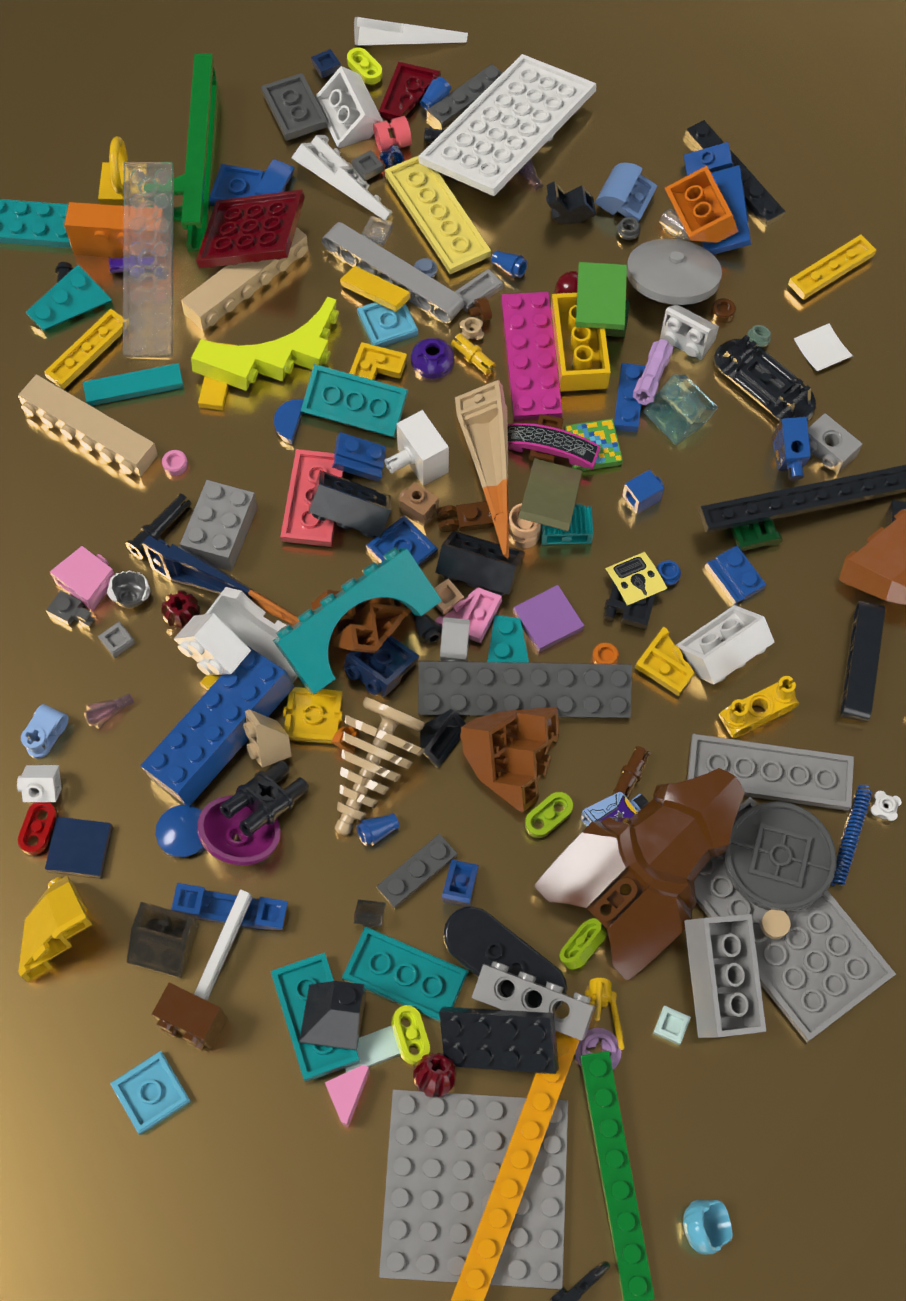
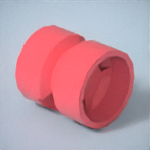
M405 116L393 118L391 123L387 121L373 123L375 141L380 153L391 151L394 149V146L403 148L412 145L411 132Z

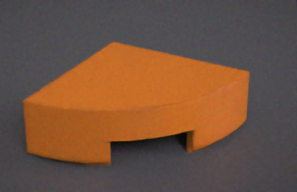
M352 726L341 727L335 733L332 743L340 749L354 753L356 746L343 741V734L345 732L358 738L360 730Z

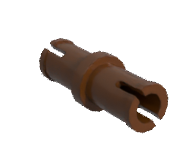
M640 746L634 748L628 764L624 765L621 769L622 775L612 791L613 795L622 792L629 799L636 782L641 780V772L651 756L647 749Z

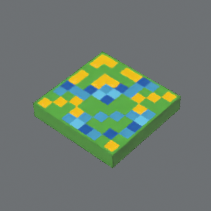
M613 419L565 425V431L584 437L601 447L594 469L622 465L623 459ZM572 465L573 469L581 471L592 470L589 468Z

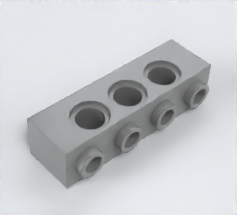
M493 961L492 965L483 964L471 998L502 1010L554 1013L555 1031L581 1041L585 1039L596 1005L590 1004V997L574 992L573 997L562 993L563 987L551 982H547L546 986L535 982V976L522 971L519 972L518 976L509 973V966ZM505 980H510L515 987V991L510 997L504 996L501 992V985ZM533 990L538 991L542 996V1003L537 1008L532 1007L528 1002V995ZM559 1001H564L569 1005L570 1012L566 1018H560L555 1012V1006Z

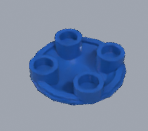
M178 805L162 814L156 825L155 835L158 845L165 854L174 857H187L205 849L197 833V823L202 812L200 809L192 805L189 807Z

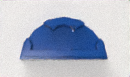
M294 399L285 402L274 415V427L277 434L284 442L293 444L302 416L301 408L304 399Z

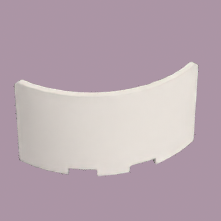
M225 587L206 614L214 613L247 646L285 670L293 683L298 676L273 642L278 637L276 633L286 624L279 620L275 624L264 617L266 612L250 600L243 591Z

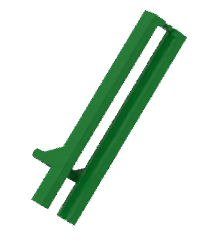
M194 54L185 174L162 184H146L144 186L148 207L163 209L166 222H181L183 230H187L186 245L188 252H199L209 223V198L211 195L218 99V81L216 70L214 69L213 54ZM170 195H183V204L179 207H173Z

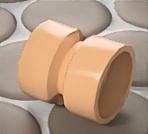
M521 503L514 506L509 514V540L514 546L525 549L534 546L538 542L541 524L518 518Z

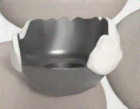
M130 570L113 575L107 589V594L113 602L128 609L142 604L151 593L146 577L140 574V572L136 573Z

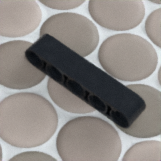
M860 600L857 602L840 717L869 722L873 708L886 609L884 605Z

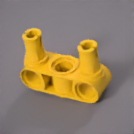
M783 676L779 682L743 700L737 699L729 707L719 713V717L731 738L742 736L796 708L799 705L794 690L796 683L793 682L792 677ZM756 705L761 706L765 709V712L757 713L752 707Z

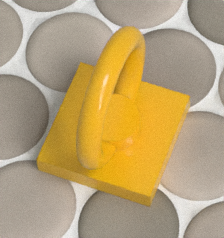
M119 136L114 137L111 141L109 162H102L98 195L99 204L146 205L144 186L148 184L149 165L148 163H128L126 146L123 139Z

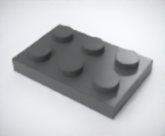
M303 73L261 86L262 94L286 141L328 127L327 119Z

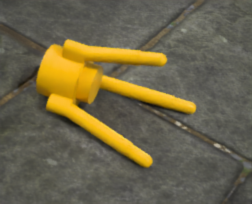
M593 978L589 981V990L585 991V996L590 997L591 1004L596 1005L594 1019L596 1021L600 1020L601 1008L607 1007L609 1002L620 1050H624L623 1035L616 1004L617 993L612 991V982L610 980Z

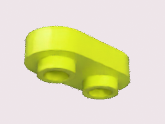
M353 48L348 52L347 64L349 68L360 74L364 83L372 85L381 81L382 67L365 49Z
M409 1005L399 1007L391 1019L392 1029L402 1059L408 1064L416 1065L422 1059V1056L429 1054V1040L419 1011ZM401 1019H407L410 1026H403ZM409 1047H416L418 1054H412L409 1051Z

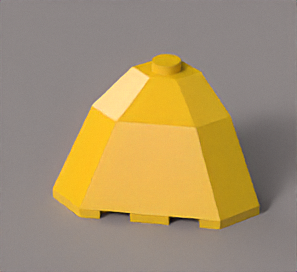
M68 875L51 880L48 883L49 888L25 918L18 972L26 982H30L52 969L53 966L49 960L72 947L68 938L92 925L86 914L88 909Z

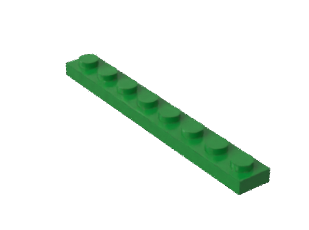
M604 1051L580 1055L623 1301L655 1300L610 1052Z

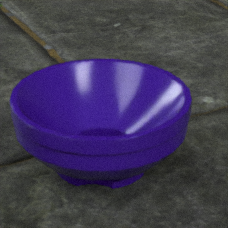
M439 338L424 339L418 342L412 350L411 365L415 372L422 377L429 379L443 377L454 366L455 358L452 347ZM437 347L440 352L437 355L431 356L426 353V349Z

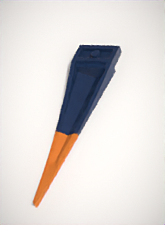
M148 536L142 542L151 568L167 579L219 595L225 587L241 590L266 613L292 625L300 621L296 615L188 549L174 544L169 546L165 541L161 539L156 540L151 536Z

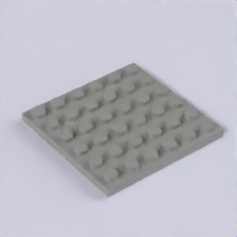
M393 1090L379 1278L458 1282L526 1098L447 1093L441 1097L433 1095L430 1098L421 1091ZM558 1100L490 1285L558 1290L563 1287L568 1100Z

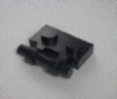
M612 580L610 584L611 594L604 605L606 610L604 618L613 621L616 613H623L621 623L646 629L656 594L627 606L625 602L619 601L621 593Z

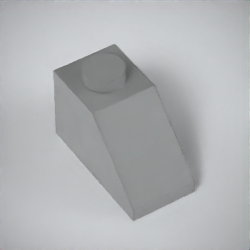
M443 617L440 661H467L470 620Z

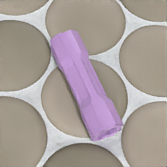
M660 339L653 342L648 355V362L633 392V398L639 404L647 405L655 399L660 378L673 353V346L667 340Z

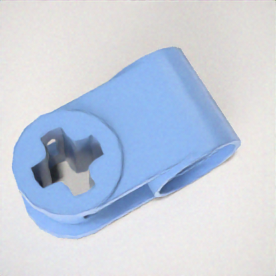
M45 704L37 708L33 718L21 735V742L31 757L43 758L50 752L58 737L67 727L68 715Z

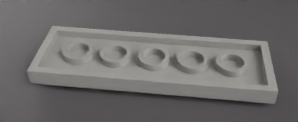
M692 734L687 780L720 768L737 777L745 792L744 796L849 811L852 802L854 756Z

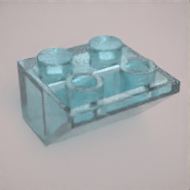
M673 374L657 393L654 401L649 403L643 412L677 445L704 426L718 407L686 375Z

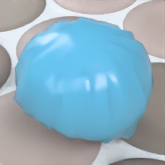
M697 1199L686 1208L683 1215L684 1233L690 1246L698 1253L714 1254L721 1250L723 1245L732 1240L733 1233L729 1214L722 1201Z

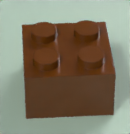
M170 982L152 1012V1015L158 1021L156 1025L162 1028L161 1031L174 1038L180 1034L187 1041V1044L201 1051L204 1046L212 1050L228 1019L221 1007Z

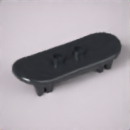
M745 335L742 339L726 341L717 348L714 355V364L717 369L778 421L784 418L807 417L808 422L813 417L816 409V400L811 387L805 386L801 379H798L769 353L758 347L754 340L750 342L749 336Z
M474 906L463 907L456 910L448 918L443 932L447 950L478 978L483 964L492 965V962L496 961L509 966V973L517 976L520 971L536 977V983L546 986L547 982L554 983L563 987L562 993L567 994V982L561 970L484 909ZM505 980L501 985V992L506 997L512 996L515 991L514 984L510 980ZM536 990L531 991L528 995V1002L532 1007L537 1008L542 1003V996ZM559 1001L556 1004L555 1012L562 1006L564 1001Z

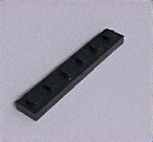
M705 120L687 128L685 136L697 150L724 143ZM731 151L732 167L740 165L746 206L765 227L784 218L786 211Z

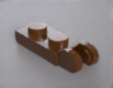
M487 501L456 505V507L447 505L436 510L439 518L457 516V520L441 521L439 523L440 531L459 530V532L495 527Z

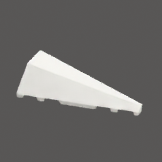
M355 17L354 19L355 45L467 42L468 33L361 17Z
M316 135L311 143H301L292 159L383 220L391 216L393 212L380 202L381 198L378 195L373 196L368 191L369 184L364 181L349 162H346L340 156L341 152L337 148L332 149L327 144L329 138L326 135Z

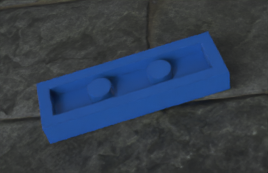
M621 363L614 419L615 430L638 432L641 404L633 398V392L638 379L642 377L645 369L644 365Z

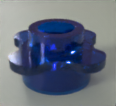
M392 145L388 151H382L380 154V159L385 163V169L405 161L397 145Z

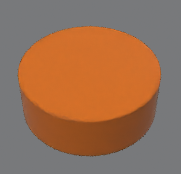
M610 643L598 644L592 654L593 663L617 664L619 658L617 648Z

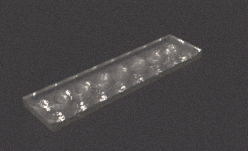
M124 162L123 355L125 357L173 356L174 164L172 162Z

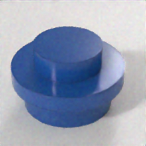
M667 560L661 562L656 567L665 585H674L679 581L681 570L675 562Z

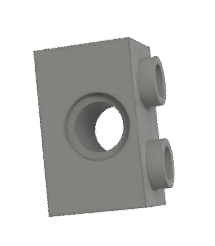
M826 413L808 428L810 453L814 454L828 469H832L837 474L857 457L863 445Z

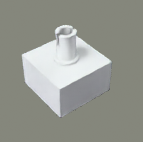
M423 410L396 423L399 453L384 460L391 474L409 465L424 486L449 473V447Z

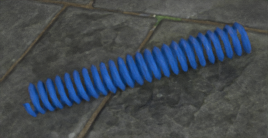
M863 784L858 786L857 793L855 794L856 797L854 798L855 801L853 802L854 805H852L853 809H851L850 817L847 821L848 824L846 825L847 828L842 837L841 848H839L840 852H838L836 860L837 871H835L836 875L834 874L835 879L833 878L832 880L840 885H846L845 881L848 880L846 878L849 876L847 873L850 872L851 861H853L852 857H854L853 853L856 852L854 849H857L855 845H858L857 841H859L858 837H860L861 829H863L865 814H867L866 810H868L867 806H869L870 798H872L871 795L873 794L871 790L860 787L869 788V785Z

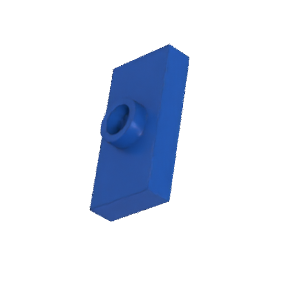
M728 142L684 154L687 176L705 166L708 167L710 172L733 166Z

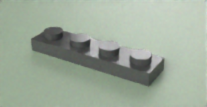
M491 64L427 109V117L439 128L443 129L457 119L502 72Z

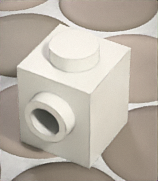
M26 765L22 775H19L17 779L18 792H22L23 802H56L62 789L59 765Z

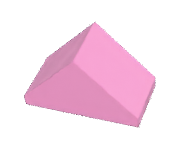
M359 1066L325 1082L341 1123L345 1127H349L370 1072L368 1066Z

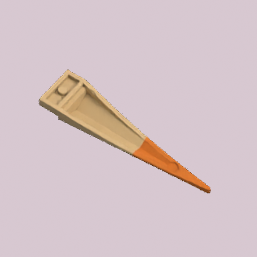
M497 380L455 397L457 417L488 503L502 553L508 559L507 405L505 404L503 385Z

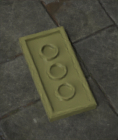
M534 458L518 518L568 531L582 471Z

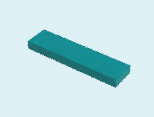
M179 363L83 382L86 403L90 406L184 388Z

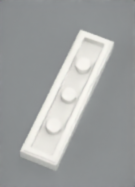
M240 889L194 995L208 1000L252 900L250 893Z

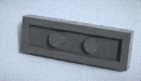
M438 834L376 886L377 890L396 909L445 868L451 860H454L457 857V852Z

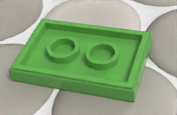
M579 262L575 327L624 330L627 265Z

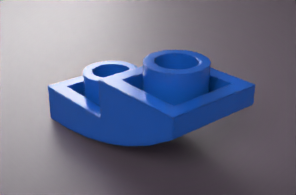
M273 159L258 185L255 196L284 192L286 184L293 176L295 167Z

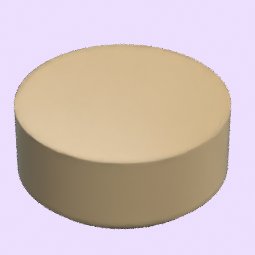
M772 909L764 914L760 923L762 932L771 939L784 937L791 925L790 919L784 911Z

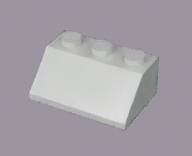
M341 66L315 96L327 119L328 129L339 148L370 139L374 134L373 123L383 121L360 74Z
M734 605L675 646L679 647L683 654V659L689 663L697 676L714 685L723 681L734 670L743 667L754 656L763 653L767 647L775 642L764 616Z

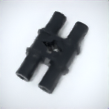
M281 760L267 771L257 772L254 778L246 784L238 786L236 794L220 805V811L226 818L230 819L243 808H250L253 813L241 821L239 825L242 833L250 837L265 824H273L277 817L285 811H290L293 808L294 802L308 792L309 785L303 778L299 777L285 789L278 786L276 783L289 775L290 772L288 765Z

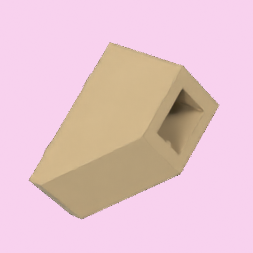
M250 709L245 711L246 723L243 726L250 742L247 744V750L251 759H256L263 768L292 757L289 735L278 721Z

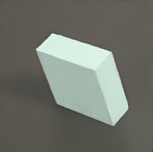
M664 1005L653 1034L680 1045L691 1017Z

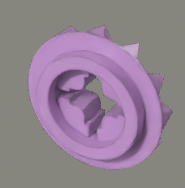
M603 1028L589 1029L585 1039L579 1041L575 1052L579 1065L581 1066L579 1056L592 1054L586 1049H595L599 1040H601V1050L610 1052L612 1068L614 1070L621 1059V1050L619 1049L616 1036Z

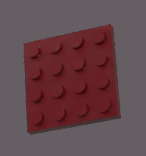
M303 190L216 201L196 259L198 267L213 268L222 265H237L239 263L288 258L305 199Z

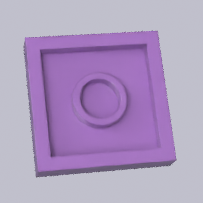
M558 585L513 607L514 614L517 618H520L522 627L539 653L584 630V624Z

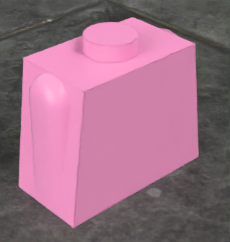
M83 546L50 571L53 580L58 586L71 596L81 600L84 606L92 612L107 594L109 581L115 575L104 557L100 554L95 556Z

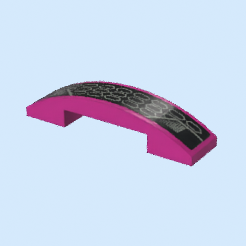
M529 423L508 424L509 450L523 453L524 448L569 458V464L594 469L601 449L596 443L554 427Z

